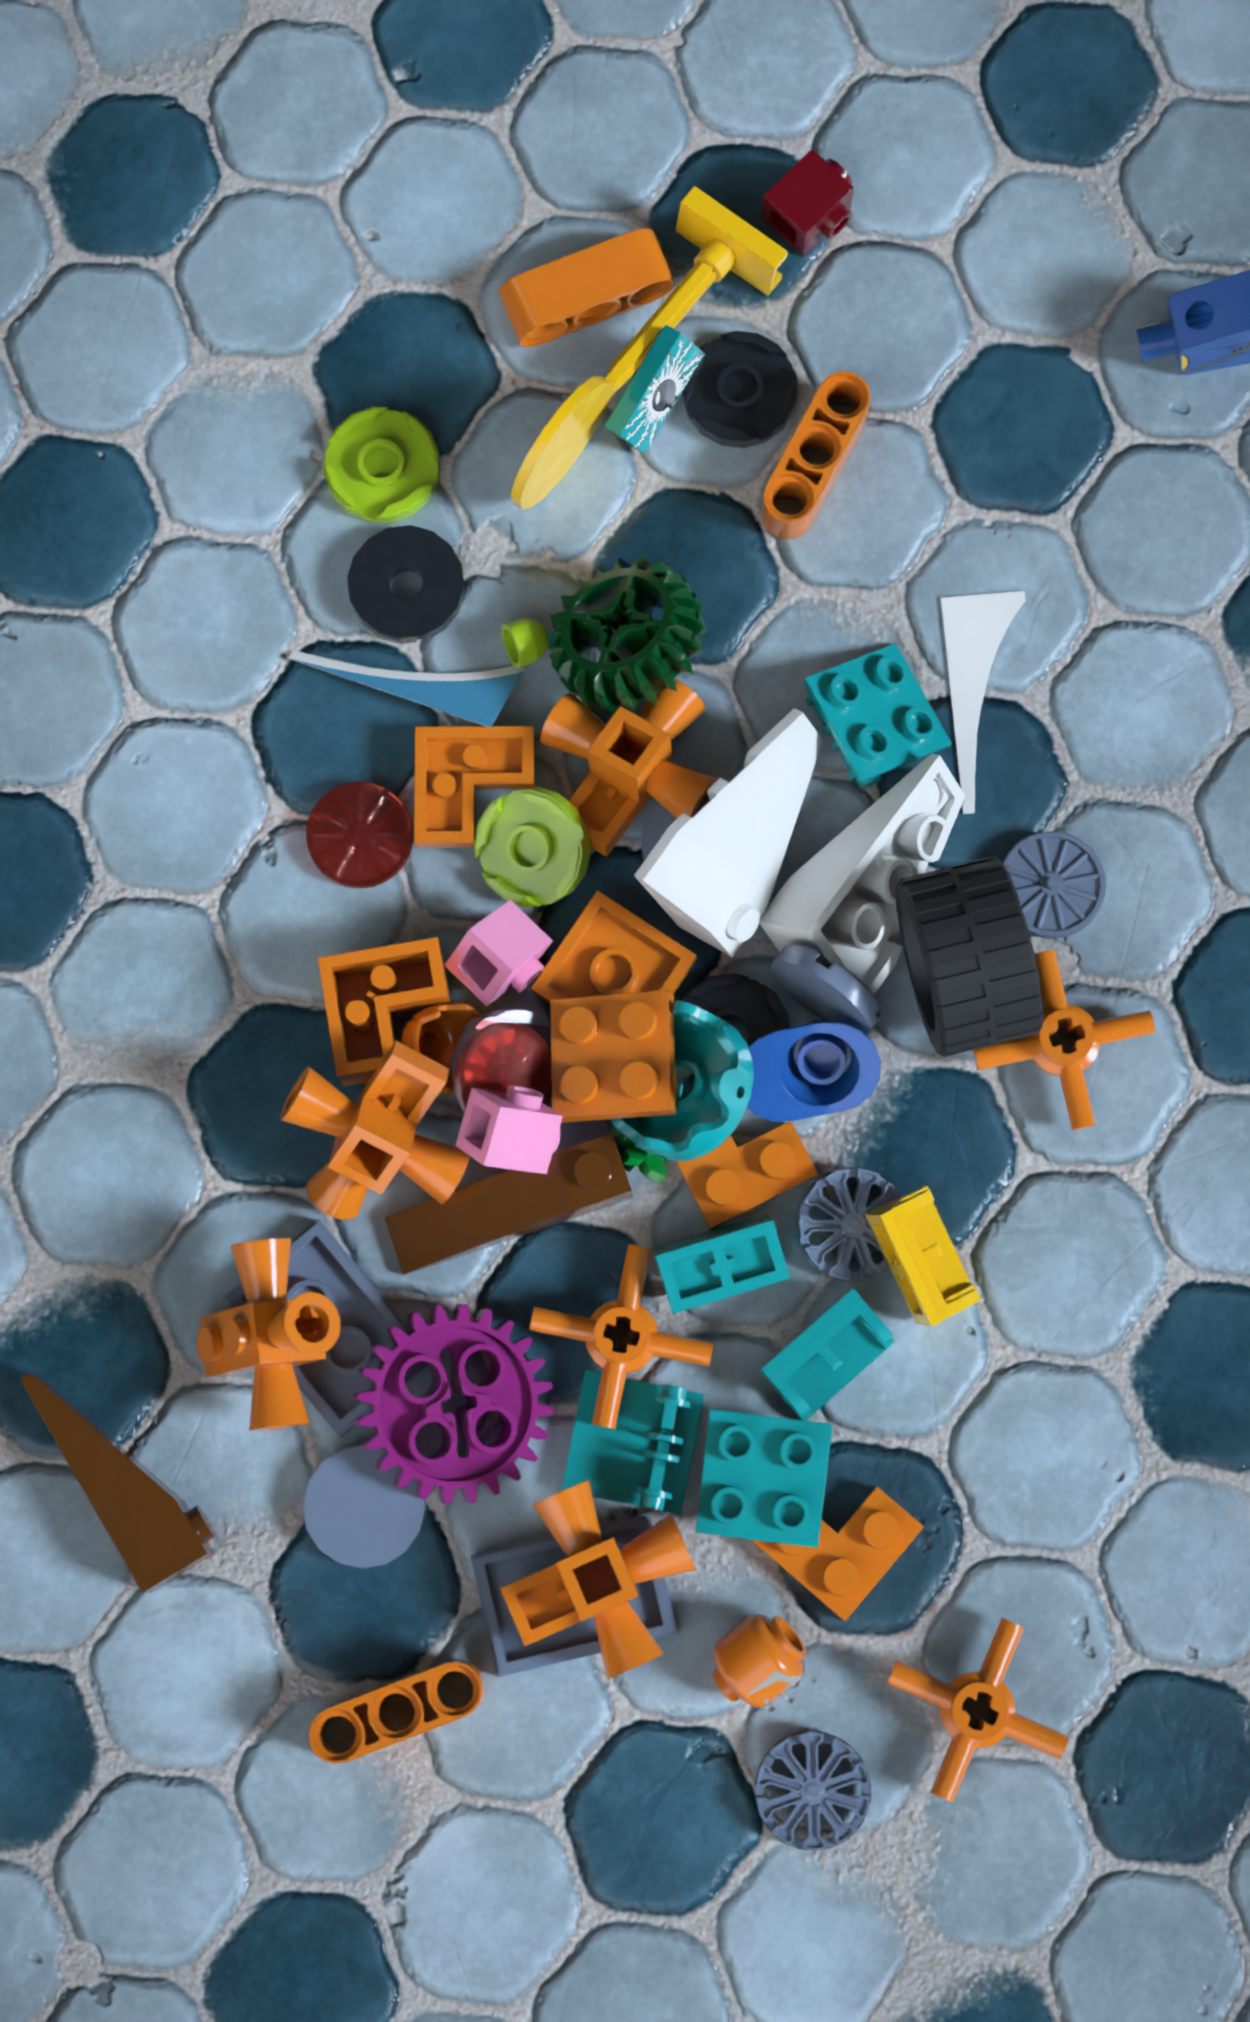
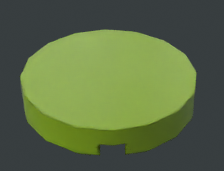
M371 407L351 414L334 429L328 441L329 446L324 458V475L332 497L348 514L368 523L392 524L413 516L430 501L439 482L440 457L431 432L416 416L404 411L400 413L396 410H388L387 407Z
M541 787L516 789L491 802L478 820L474 838L476 858L480 857V863L484 870L481 874L487 885L505 901L511 900L516 905L525 908L552 904L574 892L586 875L591 854L588 828L577 808L559 793Z

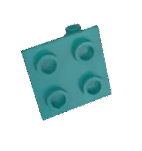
M896 643L806 677L803 680L805 689L809 694L805 700L807 705L813 706L823 726L827 725L822 730L825 737L834 736L835 741L831 744V748L834 752L842 751L843 754L840 757L850 773L848 778L851 783L857 781L861 790L879 782L882 779L881 774L952 745Z
M585 1370L561 1491L589 1480L592 1495L595 1498L681 1515L705 1394L687 1391V1389L677 1386L658 1385L626 1378L616 1429H608L591 1425L602 1373Z
M710 1409L695 1533L818 1548L833 1424Z

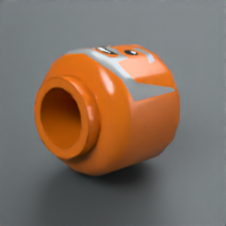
M753 1614L715 1644L714 1658L718 1669L712 1673V1676L720 1691L731 1702L735 1703L742 1699L753 1707H765L801 1680L804 1670L802 1659L806 1657L807 1652L796 1631L782 1617L775 1616L770 1619L763 1614Z

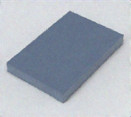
M317 1219L291 1241L286 1300L294 1299L306 1292H316L326 1296L332 1301L339 1313L341 1328L336 1343L325 1352L326 1359L293 1366L300 1390L341 1438L356 1426L355 1418L370 1412L368 1403L360 1402L353 1398V1393L371 1390L372 1382L358 1373L359 1368L369 1367L377 1369L380 1361L371 1352L370 1347L378 1345L390 1349L394 1345L386 1330L389 1326H396L406 1334L410 1332V1329L322 1222ZM242 1283L224 1296L233 1308L248 1303ZM422 1361L412 1364L405 1374V1384L427 1365Z
M650 1513L600 1524L599 1528L602 1542L614 1537L620 1549L653 1525ZM554 1536L470 1555L497 1677L601 1653L594 1617L524 1646L500 1590L504 1586L568 1558ZM665 1577L635 1584L639 1596L628 1602L654 1640L678 1635Z

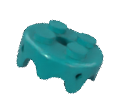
M675 1001L673 1015L675 1016L677 1115L611 1119V1121L621 1133L635 1143V1147L668 1161H689L705 1156L719 1147L734 1132L743 1118L752 1093L754 1081L753 1060L747 1043L736 1028L725 1020L693 1004ZM691 1074H694L695 1084L693 1090L685 1099L680 1100L684 1080Z

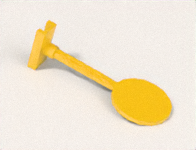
M694 186L681 201L675 230L701 249L694 258L693 268L612 362L606 377L592 376L581 384L559 407L534 442L515 477L510 494L512 503L521 510L531 509L544 499L562 480L596 431L607 409L610 398L617 390L632 380L665 325L675 329L712 283L720 282L729 270L768 296L781 281L782 274L777 269L787 258L788 251Z

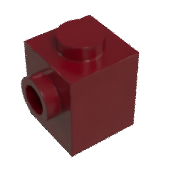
M811 149L763 196L762 220L803 257L824 236L829 240L836 237L850 221L853 215L850 211L854 187L851 185L852 180L847 171L838 162L830 158L825 161Z

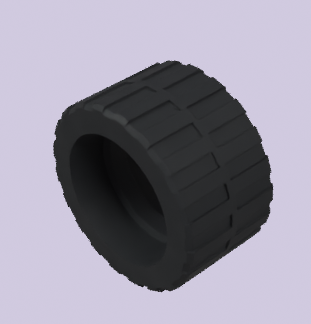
M992 856L900 879L896 884L895 896L903 950L922 1021L936 1053L946 1057L1039 1033L1043 1021V1002L1038 969L1020 900L1004 863L997 857Z

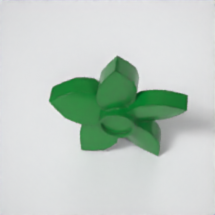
M613 1125L609 1132L626 1148L620 1156L624 1169L630 1172L635 1166H638L639 1171L645 1177L660 1183L666 1177V1166L664 1163L667 1160L635 1147V1143Z

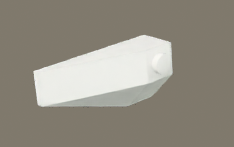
M794 708L747 752L744 769L732 781L728 782L722 778L718 779L707 790L710 801L695 816L690 817L682 813L667 828L634 875L678 927L731 957L734 956L744 941L752 937L757 930L760 917L767 909L823 743L822 738L803 712Z
M930 754L790 876L768 905L759 922L779 952L783 946L796 943L811 947L820 954L815 962L827 968L833 962L837 965L841 964L858 977L873 994L876 993L895 967L903 948L896 943L900 933L896 910V884L902 878L924 873L929 862H935L940 859L965 798L963 791L940 755Z

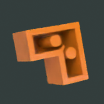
M438 937L318 958L336 1075L344 1087L368 1083L394 1042L397 1041L393 1018L414 1015L425 1008L438 1004H451L443 951Z

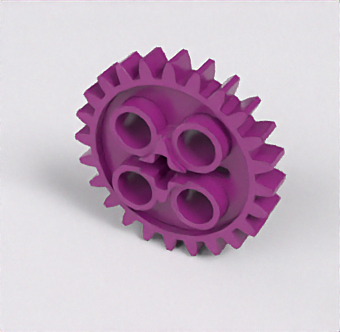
M457 1304L451 1320H448L442 1305H432L430 1323L428 1324L417 1312H411L408 1314L409 1333L406 1334L396 1326H389L386 1330L394 1345L390 1349L378 1345L370 1347L373 1355L380 1361L378 1368H359L358 1373L371 1381L372 1385L371 1390L353 1393V1398L360 1402L368 1403L370 1412L358 1416L354 1419L356 1425L373 1427L374 1431L361 1445L365 1450L383 1449L384 1453L374 1466L378 1471L383 1472L394 1466L399 1467L393 1485L402 1489L416 1478L415 1497L423 1500L430 1495L435 1485L438 1488L440 1502L449 1505L454 1498L456 1488H460L463 1498L469 1503L476 1502L478 1484H482L490 1494L498 1495L500 1494L498 1475L502 1473L511 1480L519 1481L521 1476L514 1463L518 1457L532 1462H536L538 1459L534 1451L527 1445L530 1438L548 1439L549 1434L536 1426L535 1423L537 1417L551 1415L554 1413V1409L547 1405L539 1404L537 1395L547 1392L553 1386L550 1382L535 1381L533 1376L546 1362L544 1358L525 1359L523 1356L533 1341L530 1337L523 1336L512 1342L509 1340L514 1326L513 1321L503 1320L494 1329L490 1328L492 1322V1310L482 1308L473 1322H470L467 1304ZM444 1349H447L451 1355L450 1380L452 1390L455 1394L465 1395L466 1405L457 1408L456 1412L460 1431L467 1447V1454L463 1458L458 1456L456 1450V1419L453 1413L443 1412L441 1409V1402L451 1397L447 1374L440 1358V1353ZM481 1350L487 1354L491 1361V1372L483 1383L475 1385L466 1376L465 1363L473 1352ZM422 1361L431 1370L432 1383L424 1394L414 1396L406 1388L405 1374L412 1364ZM494 1411L501 1420L502 1431L495 1442L483 1445L477 1438L475 1425L483 1413ZM434 1422L441 1429L443 1443L435 1454L423 1457L417 1450L415 1437L423 1425Z

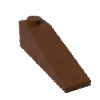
M610 1133L554 1152L547 1174L510 1169L455 1190L444 1204L431 1199L384 1218L402 1273L407 1275L632 1199V1190L613 1134Z
M29 1373L20 1379L142 1593L154 1592L215 1554L208 1541L216 1537V1534L206 1515L198 1505L189 1509L182 1498L42 1376Z

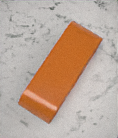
M643 228L630 231L516 275L506 281L499 288L498 293L519 344L522 347H535L652 303L667 295L676 283L653 230Z
M839 371L825 378L767 482L763 494L762 519L766 529L775 537L785 540L796 539L808 531L866 424L871 397L867 383L858 374L849 371ZM844 397L853 401L857 406V410L851 414L841 415L831 410L828 403L835 398ZM809 447H820L826 450L831 458L824 464L814 465L805 461L801 453ZM791 496L801 501L804 509L795 515H785L780 513L773 504L781 497Z
M463 1660L449 1661L325 1709L315 1717L309 1730L310 1746L316 1756L325 1762L333 1764L345 1763L456 1721L475 1711L483 1701L486 1690L484 1677L480 1670L470 1662ZM448 1672H462L470 1678L474 1691L471 1700L465 1706H451L440 1695L439 1687L441 1680ZM398 1693L405 1695L411 1700L414 1705L415 1715L409 1727L403 1729L392 1728L385 1722L382 1716V1706L387 1696ZM331 1717H345L355 1727V1742L349 1750H334L325 1741L324 1728Z

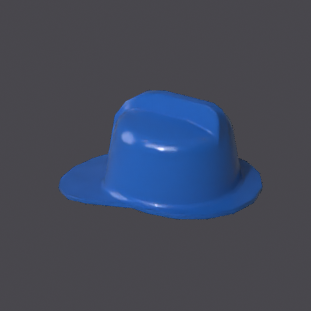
M813 1020L797 1027L774 1031L759 1037L748 1047L753 1060L754 1081L747 1108L754 1115L772 1122L795 1121L824 1114L838 1113L858 1107L873 1094L880 1080L881 1060L875 1044L861 1030L846 1023L834 1022L832 1020Z

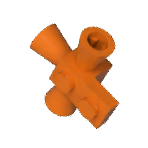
M675 679L677 691L664 687L657 692L656 704L645 701L639 716L620 706L606 724L574 694L567 693L555 704L543 725L540 736L542 745L588 760L590 773L570 798L569 802L577 808L588 828L590 847L606 857L616 846L651 796L676 819L682 813L693 817L710 801L707 790L719 779L673 763L671 741L705 711V706L699 696L677 679Z
M395 1041L355 1102L351 1101L311 1067L307 1066L303 1070L286 1099L279 1120L336 1137L329 1162L314 1174L306 1185L308 1196L317 1208L337 1219H353L360 1212L368 1188L382 1195L398 1170L440 1204H444L450 1198L465 1172L470 1156L454 1145L415 1134L418 1123L446 1084L449 1068Z
M289 1238L253 1240L231 1245V1251L248 1303L200 1317L201 1328L198 1331L196 1343L199 1358L204 1363L205 1378L229 1376L255 1369L249 1431L283 1429L311 1424L293 1366L326 1359L325 1352L334 1346L340 1334L341 1322L339 1313L332 1301L326 1296L316 1292H306L294 1299L286 1300L292 1240Z
M589 1480L533 1504L532 1506L568 1558L500 1588L524 1646L594 1617L607 1680L664 1655L628 1601L639 1596L635 1586L637 1583L696 1570L672 1513L619 1549L614 1537L602 1542Z

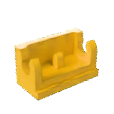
M922 1185L866 1213L865 1216L915 1323L933 1327L943 1322L942 1320L974 1305L981 1298L974 1284H971L934 1205L933 1201L935 1199L928 1185Z

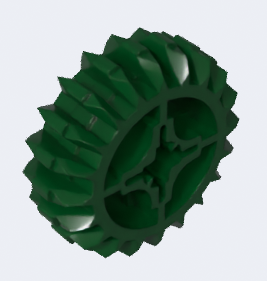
M642 556L632 566L619 557L614 569L611 571H607L597 565L596 577L589 582L577 578L578 591L575 595H561L562 606L565 611L550 615L553 623L552 627L555 630L546 636L549 648L552 651L549 657L552 660V667L561 676V682L569 692L579 696L582 702L590 707L600 704L602 708L607 709L611 713L620 703L625 708L634 712L639 700L644 697L647 701L656 704L657 692L664 687L677 691L674 678L679 673L693 674L692 663L689 658L703 654L702 642L699 638L707 633L705 621L701 616L704 613L701 609L702 604L696 594L692 592L688 581L683 576H680L678 572L674 573L662 561L652 565L650 561H647ZM654 607L663 609L662 621L654 620L652 617ZM592 648H597L601 653L598 663L590 661Z

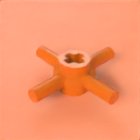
M1055 950L1039 952L1034 955L1044 1008L1040 1032L1036 1035L972 1050L977 1070H983L1032 1059L1043 1071L1060 1077L1072 1131L1096 1126L1083 1071L1095 1060L1100 1045L1154 1034L1153 1016L1151 1011L1147 1010L1094 1021L1083 1009L1067 1004ZM1058 1027L1065 1028L1066 1036L1074 1034L1077 1039L1069 1053H1062L1061 1045L1053 1047L1050 1042Z
M628 1244L617 1300L605 1303L590 1318L535 1306L533 1309L530 1331L586 1342L591 1358L597 1365L603 1368L591 1424L594 1426L616 1429L627 1373L639 1370L653 1356L707 1367L710 1366L714 1343L658 1332L654 1318L647 1309L641 1306L652 1249ZM617 1321L630 1322L631 1333L639 1336L636 1346L627 1344L626 1353L614 1352L612 1340L604 1338L608 1327L616 1330Z
M1001 1618L980 1671L962 1674L951 1681L950 1684L897 1660L895 1661L886 1684L939 1706L942 1724L952 1737L930 1793L953 1803L975 1748L992 1746L1001 1741L1005 1736L1057 1759L1062 1757L1069 1736L1015 1713L1013 1696L1008 1687L1003 1683L1024 1627ZM978 1692H983L987 1694L985 1705L993 1710L992 1716L987 1723L979 1719L977 1727L968 1726L970 1715L962 1710V1705L967 1697L976 1700Z

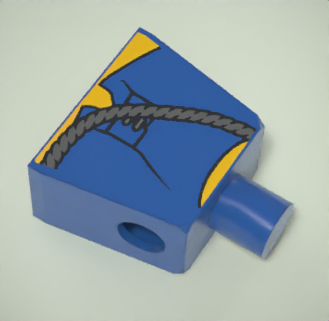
M1250 270L1172 293L1167 297L1168 320L1135 328L1142 361L1145 362L1176 354L1181 375H1191L1250 363Z

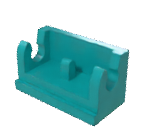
M767 1213L652 1248L663 1281L664 1291L673 1314L791 1279L774 1221Z
M852 1288L769 1361L759 1373L800 1420L806 1421L895 1341L892 1338L893 1334L865 1303L856 1290Z

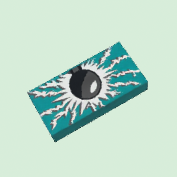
M665 325L604 427L629 446L645 454L705 353L681 332Z

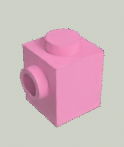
M509 900L467 931L444 966L487 1007L512 987L520 993L536 980L544 969L539 959L553 940L515 903Z
M508 1085L506 1093L471 1088L455 1146L483 1166L547 1174L552 1154L559 1145L560 1125L563 1116L542 1103L544 1096L542 1093L527 1087Z

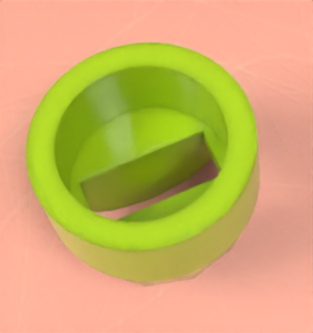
M529 617L519 618L502 624V641L514 667L519 669L531 665L544 656L549 646L546 638L549 633L542 622Z

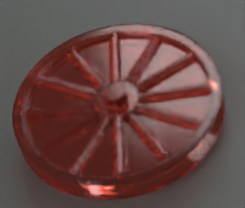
M369 782L343 784L326 793L313 808L306 829L308 850L317 868L327 878L339 885L360 889L374 887L393 878L407 862L414 838L412 821L402 801L390 790Z
M513 1022L494 1023L475 1033L463 1047L454 1070V1092L462 1112L465 1113L471 1088L506 1093L508 1085H519L542 1093L544 1095L542 1103L546 1105L552 1092L551 1050L545 1040L533 1029Z

